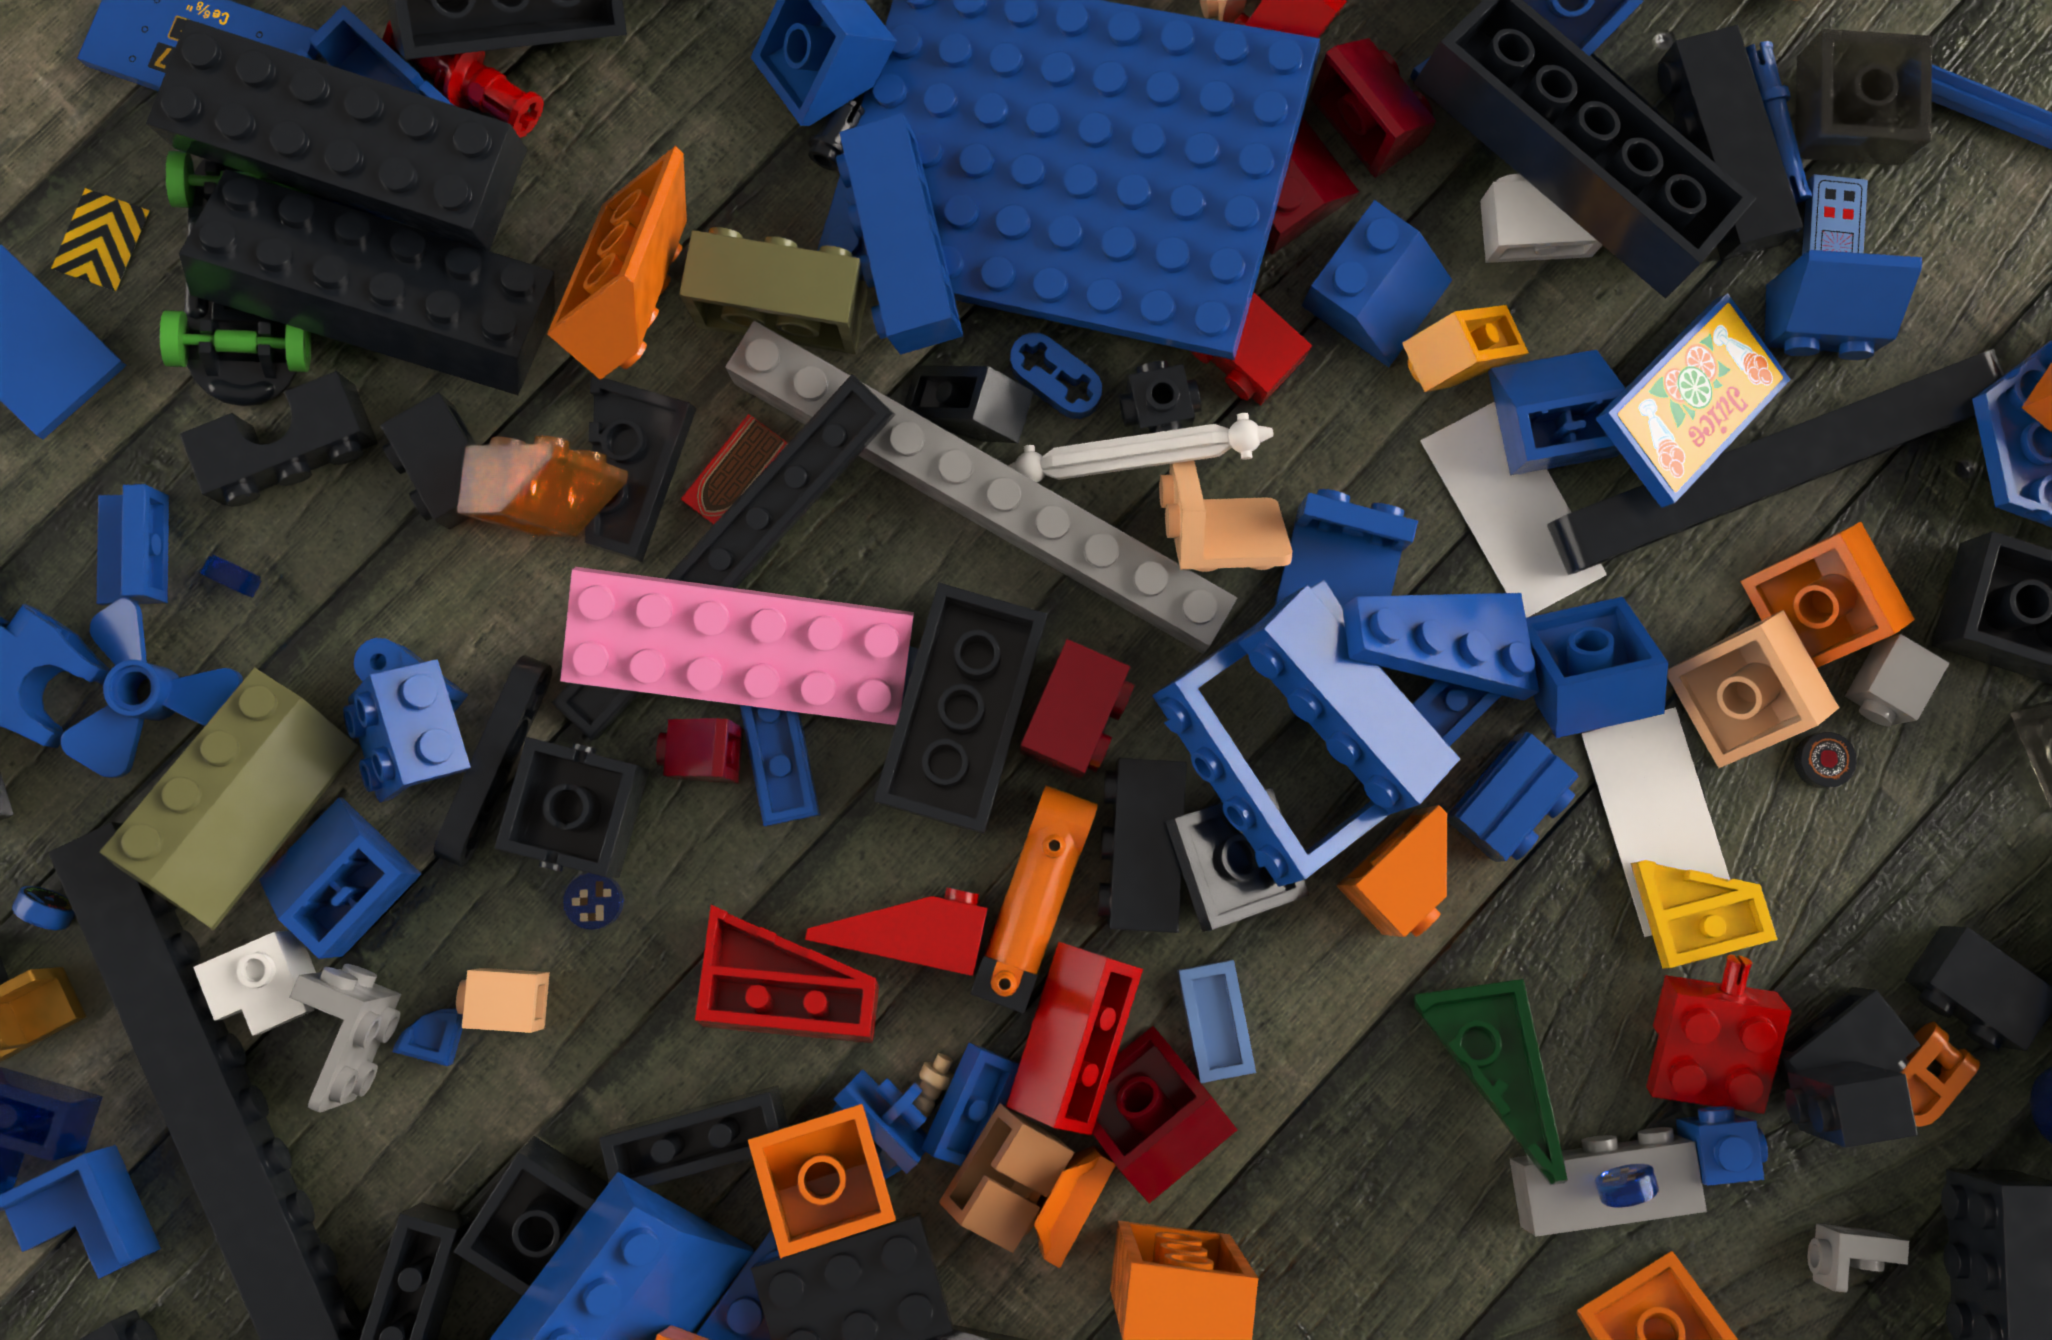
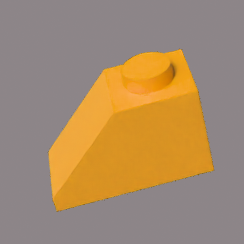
M1507 305L1454 311L1402 343L1408 355L1410 373L1421 384L1424 392L1453 387L1488 372L1490 368L1500 367L1529 353Z

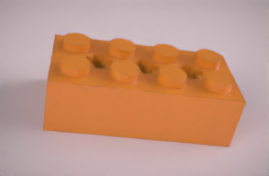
M1126 1221L1117 1222L1110 1292L1122 1340H1252L1258 1277L1230 1234Z

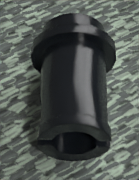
M851 100L828 114L819 133L810 137L808 145L811 149L808 156L817 165L828 170H837L836 156L844 153L839 132L857 127L861 116L865 112L862 106H858L854 113L851 112L856 104L855 101Z

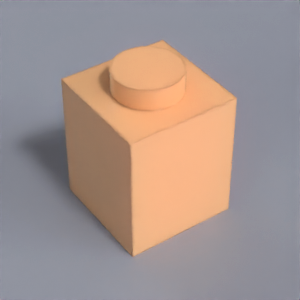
M492 968L467 970L466 980H461L456 995L457 1013L463 1014L462 1028L525 1033L544 1029L550 972Z

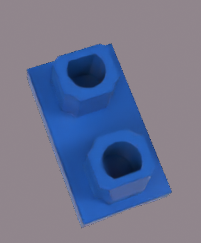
M862 1069L834 1098L837 1104L831 1113L863 1103L873 1140L877 1143L875 1147L885 1180L901 1169L907 1174L921 1160L920 1158L926 1152L921 1148L927 1134L920 1126L927 1118L912 1103L923 1090L914 1082L902 1093L888 1078L878 1085Z

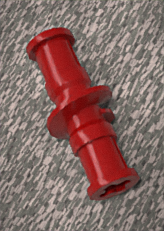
M389 20L382 40L398 55H401L395 47L391 21ZM485 51L409 59L418 65L423 73L434 79L433 87L454 106L467 110L472 105L481 112L489 113L496 119L511 124L520 138L526 136L535 127L544 107L543 98L533 91L524 92L509 82L504 74L495 68L484 65Z

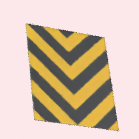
M85 188L51 269L117 291L150 210Z

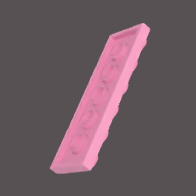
M575 567L571 573L560 681L896 725L902 705L914 612Z

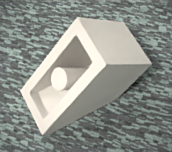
M1520 174L1506 175L1493 182L1480 201L1486 263L1593 257L1603 246Z

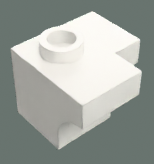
M291 931L272 932L193 967L214 1021L223 1020L243 1012L252 1036L265 1033L314 1011L313 1007L289 998L299 975L316 973L306 946Z

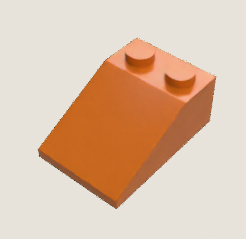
M1673 1251L1577 1310V1314L1592 1340H1738Z

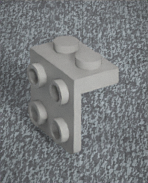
M344 964L342 969L324 967L322 972L299 975L289 997L343 1019L308 1103L309 1109L319 1113L352 1102L357 1096L362 1097L367 1093L377 1073L378 1066L372 1062L380 1043H386L390 1039L399 1022L400 1011L395 1008L401 994L376 984L377 975L367 969Z

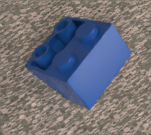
M1598 350L1494 367L1488 370L1510 476L1607 459L1621 454L1595 418L1625 387Z
M339 797L259 881L277 919L318 959L343 957L422 873L345 799Z

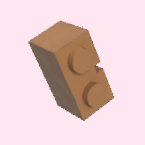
M999 1103L939 1203L960 1226L1014 1253L1023 1236L1027 1235L1034 1226L1037 1213L1041 1208L1036 1202L1041 1195L1048 1197L1062 1171L1067 1169V1164L1075 1152L1047 1129Z

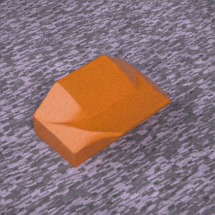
M1094 1145L1074 1153L1067 1164V1169L1062 1171L1048 1197L1041 1195L1036 1203L1041 1207L1034 1222L1040 1252L1044 1260L1058 1268H1061L1116 1166L1106 1152Z

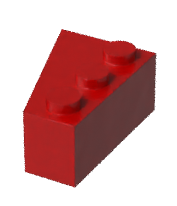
M710 906L695 1021L707 1028L873 1043L879 985L876 978L812 949L804 948L784 939L765 928L746 922L716 906Z

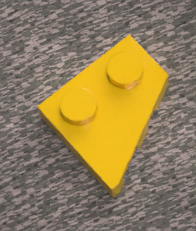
M1648 860L1630 863L1662 968H1673L1778 940L1760 884L1737 879L1728 880L1690 869L1681 870L1658 865L1656 862Z

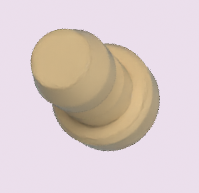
M941 1053L937 1054L934 1063L924 1062L919 1072V1077L922 1080L919 1087L923 1091L912 1102L926 1118L932 1113L935 1107V1100L939 1098L942 1090H948L954 1076L949 1071L953 1060Z

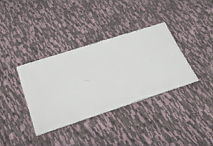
M1495 402L1420 440L1506 593L1522 594L1526 618L1607 575L1601 564L1572 575L1567 574L1547 524L1571 513L1547 469L1510 476Z
M1676 707L1665 710V713L1662 715L1608 726L1581 734L1644 937L1651 936L1652 933L1630 863L1648 860L1656 862L1658 865L1681 870L1690 869L1709 873L1714 877L1730 879Z

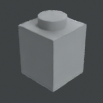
M1902 634L1891 636L1873 645L1844 697L1860 705V714L1879 725L1891 726L1916 721L1919 719L1946 671L1949 662Z

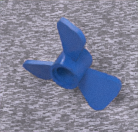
M126 598L119 599L97 613L90 623L92 639L115 665L107 674L103 685V693L108 705L67 729L61 736V747L69 757L101 776L110 778L123 777L132 769L144 719L160 721L177 712L206 726L243 682V678L238 671L229 668L216 669L179 678L169 668L148 663L141 608L135 601ZM148 678L151 683V692L149 697L143 703H140L137 697L138 687L142 681Z

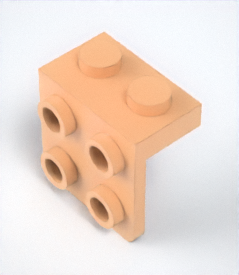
M1194 461L1170 464L1169 475H1160L1161 508H1166L1167 538H1174L1180 570L1194 569L1201 572H1210L1218 568L1243 567L1267 570L1274 566H1286L1291 563L1292 548L1277 500L1268 497L1203 499Z

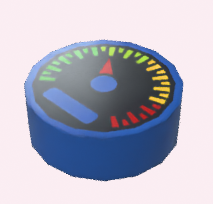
M24 886L20 888L12 905V910L17 917L34 926L56 931L68 928L75 916L66 896L41 887Z

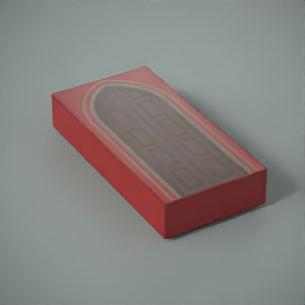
M748 414L682 496L681 500L714 525L788 443Z

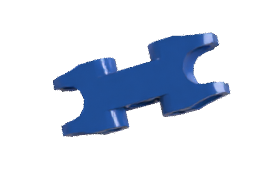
M22 604L10 622L0 616V726L42 746L58 748L64 732L62 727L54 722L44 710L43 693L47 683L58 673L67 671L89 682L95 681L103 685L110 669L87 647L75 632L44 612L27 604Z

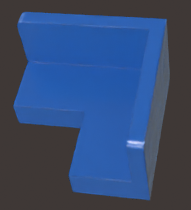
M116 1145L82 1154L0 1195V1211H5L22 1252L33 1249L76 1228L98 1279L161 1249Z

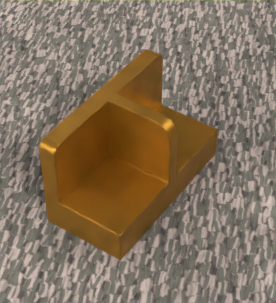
M63 967L31 969L0 985V1062L86 1018V1014Z

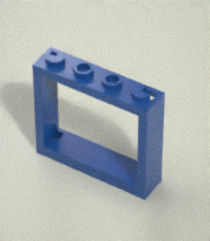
M1325 580L1311 587V590L1345 627L1342 606ZM1253 625L1152 696L1168 719L1164 724L1172 732L1178 734L1190 752L1191 762L1197 774L1211 784L1224 803L1223 811L1226 818L1236 829L1242 831L1256 852L1255 859L1259 868L1265 866L1277 886L1280 887L1307 879L1390 814L1384 808L1370 801L1309 849L1304 850L1198 689L1247 654L1238 642L1255 626Z

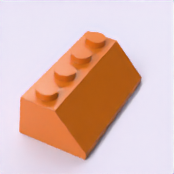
M676 146L602 204L547 333L548 336L600 380L619 366L622 369H628L645 351L647 344L643 339L646 330L658 316L659 309L655 307L659 296L670 283L671 277L667 274L670 265L682 250V245L679 241L687 222L684 153Z

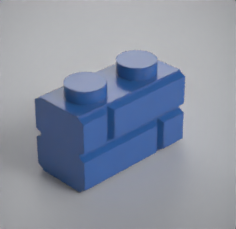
M1528 732L1517 734L1447 814V821L1462 835L1470 839L1491 860L1495 862L1507 861L1511 856L1517 861L1538 840L1539 835L1533 829L1547 814L1552 819L1555 818L1572 801L1575 793L1569 787L1579 776L1533 734Z

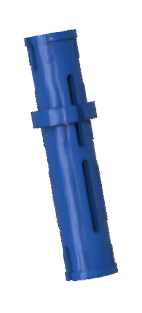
M1771 41L1760 42V50L1756 51L1755 44L1745 48L1797 205L1809 200L1812 197V193L1808 188L1786 103L1791 98L1789 87L1781 84L1773 53V43Z

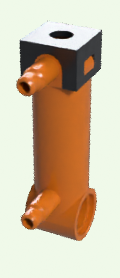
M1045 785L973 984L971 995L1020 1013H1025L1049 940L1098 807L1097 803Z

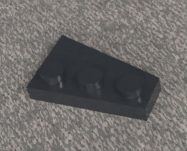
M591 374L590 393L594 396L593 422H589L588 442L592 444L591 475L587 477L585 543L596 549L643 562L696 408L690 402L606 378L600 380Z

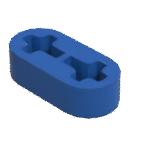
M1031 332L1022 335L1014 342L1010 353V368L1013 376L1022 385L1034 391V394L1062 415L1071 419L1088 417L1097 410L1102 396V383L1093 369L1042 333ZM1038 349L1045 352L1044 364L1053 373L1050 375L1039 366H1034L1030 371L1024 369L1025 357L1022 353L1026 350L1028 353L1034 354ZM1062 377L1073 386L1079 385L1081 381L1088 384L1086 395L1090 400L1086 402L1079 398L1073 404L1068 402V389L1058 380Z

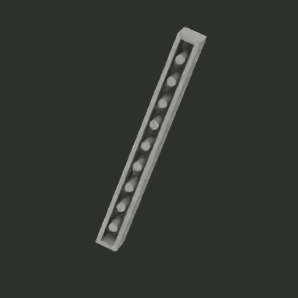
M756 321L752 322L725 366L736 386L804 425L850 376ZM864 384L896 415L858 456L1198 652L1204 654L1210 647L1235 604L1236 596L1189 569L1180 570L1179 564Z

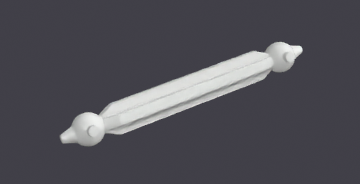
M1248 413L1237 414L1238 421L1233 423L1230 429L1217 424H1209L1055 447L1043 456L1035 452L1034 445L1024 446V453L1008 466L1038 483L1045 475L1061 480L1220 457L1231 448L1241 453L1242 460L1252 459V451L1261 442L1273 437V429L1258 426L1254 421L1249 420Z

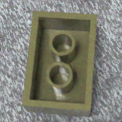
M712 227L709 229V233L692 230L679 296L697 328L744 336L752 322L756 321L797 345L856 354L868 294L860 259L852 257L853 254L850 251L836 246H821L819 251L797 248L798 245L795 242L782 237L769 236L765 237L764 242L743 239L739 232L723 227Z

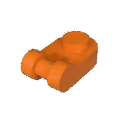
M1935 1022L1924 1025L1915 1033L1914 1037L1921 1046L1906 1057L1909 1062L1899 1072L1906 1074L1916 1127L1930 1125L1940 1118L1980 1067V1061L1966 1049L1958 1050L1948 1042L1949 1034ZM1934 1059L1942 1066L1941 1074L1937 1078L1927 1070Z

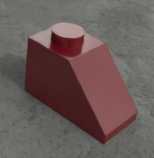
M668 719L667 732H660L657 740V765L664 766L663 776L671 779L739 784L744 729L729 719Z

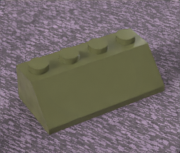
M254 667L101 849L100 853L117 868L214 931L360 747L303 698Z

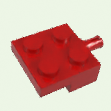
M1732 954L1727 956L1721 983L1665 975L1653 1027L1658 1034V1040L1646 1085L1650 1095L1655 1098L1708 1106H1731L1735 1110L1764 1114L1791 1016V1009L1778 992L1746 987L1749 971L1753 963L1750 959L1738 955L1737 958Z

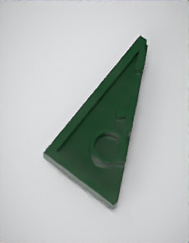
M1524 979L1415 994L1413 1000L1416 1010L1550 1185L1566 1183L1568 1180Z

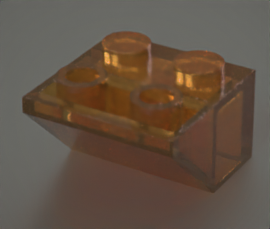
M536 436L534 444H526L521 440L513 438L492 437L490 445H470L465 447L457 513L531 536L577 537L627 483L628 471L607 464V456L602 453L588 450L572 451L569 449L570 442L562 438Z

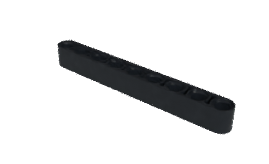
M1995 350L1985 351L1723 453L1671 505L1661 508L1643 484L1562 516L1548 523L1547 528L1567 574L1578 573L1976 417L1972 399L2004 376L2005 372Z

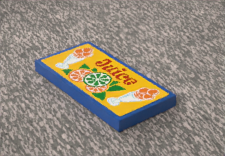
M1727 293L1713 300L1595 419L1660 507L1663 508L1675 503L1791 379Z

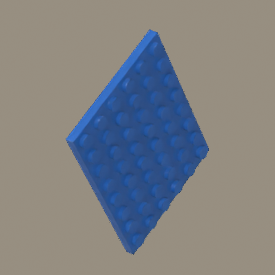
M893 0L885 27L897 42L874 87L865 91L861 104L865 112L857 126L903 112L916 136L955 300L1235 360L1320 53V38L1103 0ZM841 176L836 186L817 251H819L821 246H836L850 251L853 254L852 257L859 258L861 255L867 254L864 237L857 238L848 213V205L855 204L852 187L846 188Z

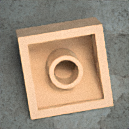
M1784 610L1711 645L1668 668L1667 678L1718 768L1814 728L1839 709L1838 704Z

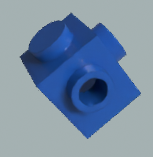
M1731 1106L1704 1107L1698 1109L1699 1116L1676 1118L1678 1136L1695 1141L1702 1184L1708 1186L1765 1180L1762 1163L1767 1161L1768 1147L1762 1130L1757 1128L1756 1120L1736 1115L1734 1107Z

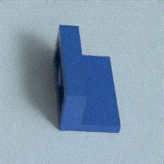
M146 484L123 485V495H98L96 604L111 605L122 598L135 601L137 604L168 603L169 495Z

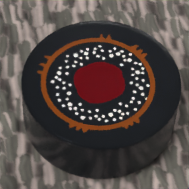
M1822 732L1810 735L1799 743L1794 754V766L1799 777L1808 785L1816 788H1831L1843 785L1853 776L1857 766V756L1854 747L1845 737L1834 732Z

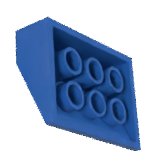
M617 1172L489 1340H655L658 1333L671 1325L694 1333L753 1255L754 1250L745 1242Z

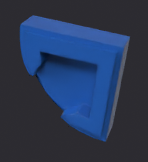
M445 1008L420 1017L402 1032L394 1046L393 1052L444 1066L453 1065L463 1030V1014H458L456 1008Z

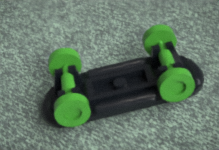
M170 150L167 155L166 189L171 207L188 208L187 238L225 169L315 196L314 194L207 159L202 160L194 171L191 154ZM185 278L184 311L164 310L162 313L160 349L162 360L166 367H186L187 365L195 382L208 395L226 404L242 407L262 405L277 398L290 386L297 372L309 371L311 362V332L191 296Z

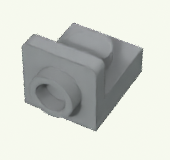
M1816 1223L1815 1238L1809 1243L1807 1255L1808 1265L1813 1273V1281L1832 1291L1846 1293L1848 1291L1849 1266L1863 1270L1883 1272L1885 1262L1908 1265L1909 1241L1885 1231Z

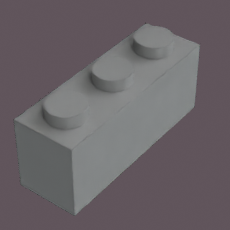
M1669 1127L1643 1129L1637 1132L1639 1140L1617 1143V1137L1613 1135L1584 1138L1581 1140L1583 1148L1562 1151L1568 1180L1566 1183L1555 1185L1548 1183L1527 1154L1522 1157L1509 1158L1520 1227L1537 1237L1707 1212L1695 1141L1674 1135L1673 1128ZM1629 1167V1170L1637 1168V1171L1620 1174L1622 1168ZM1644 1172V1175L1636 1176L1635 1180L1627 1181L1628 1175ZM1612 1173V1178L1620 1177L1619 1180L1603 1183L1604 1174Z

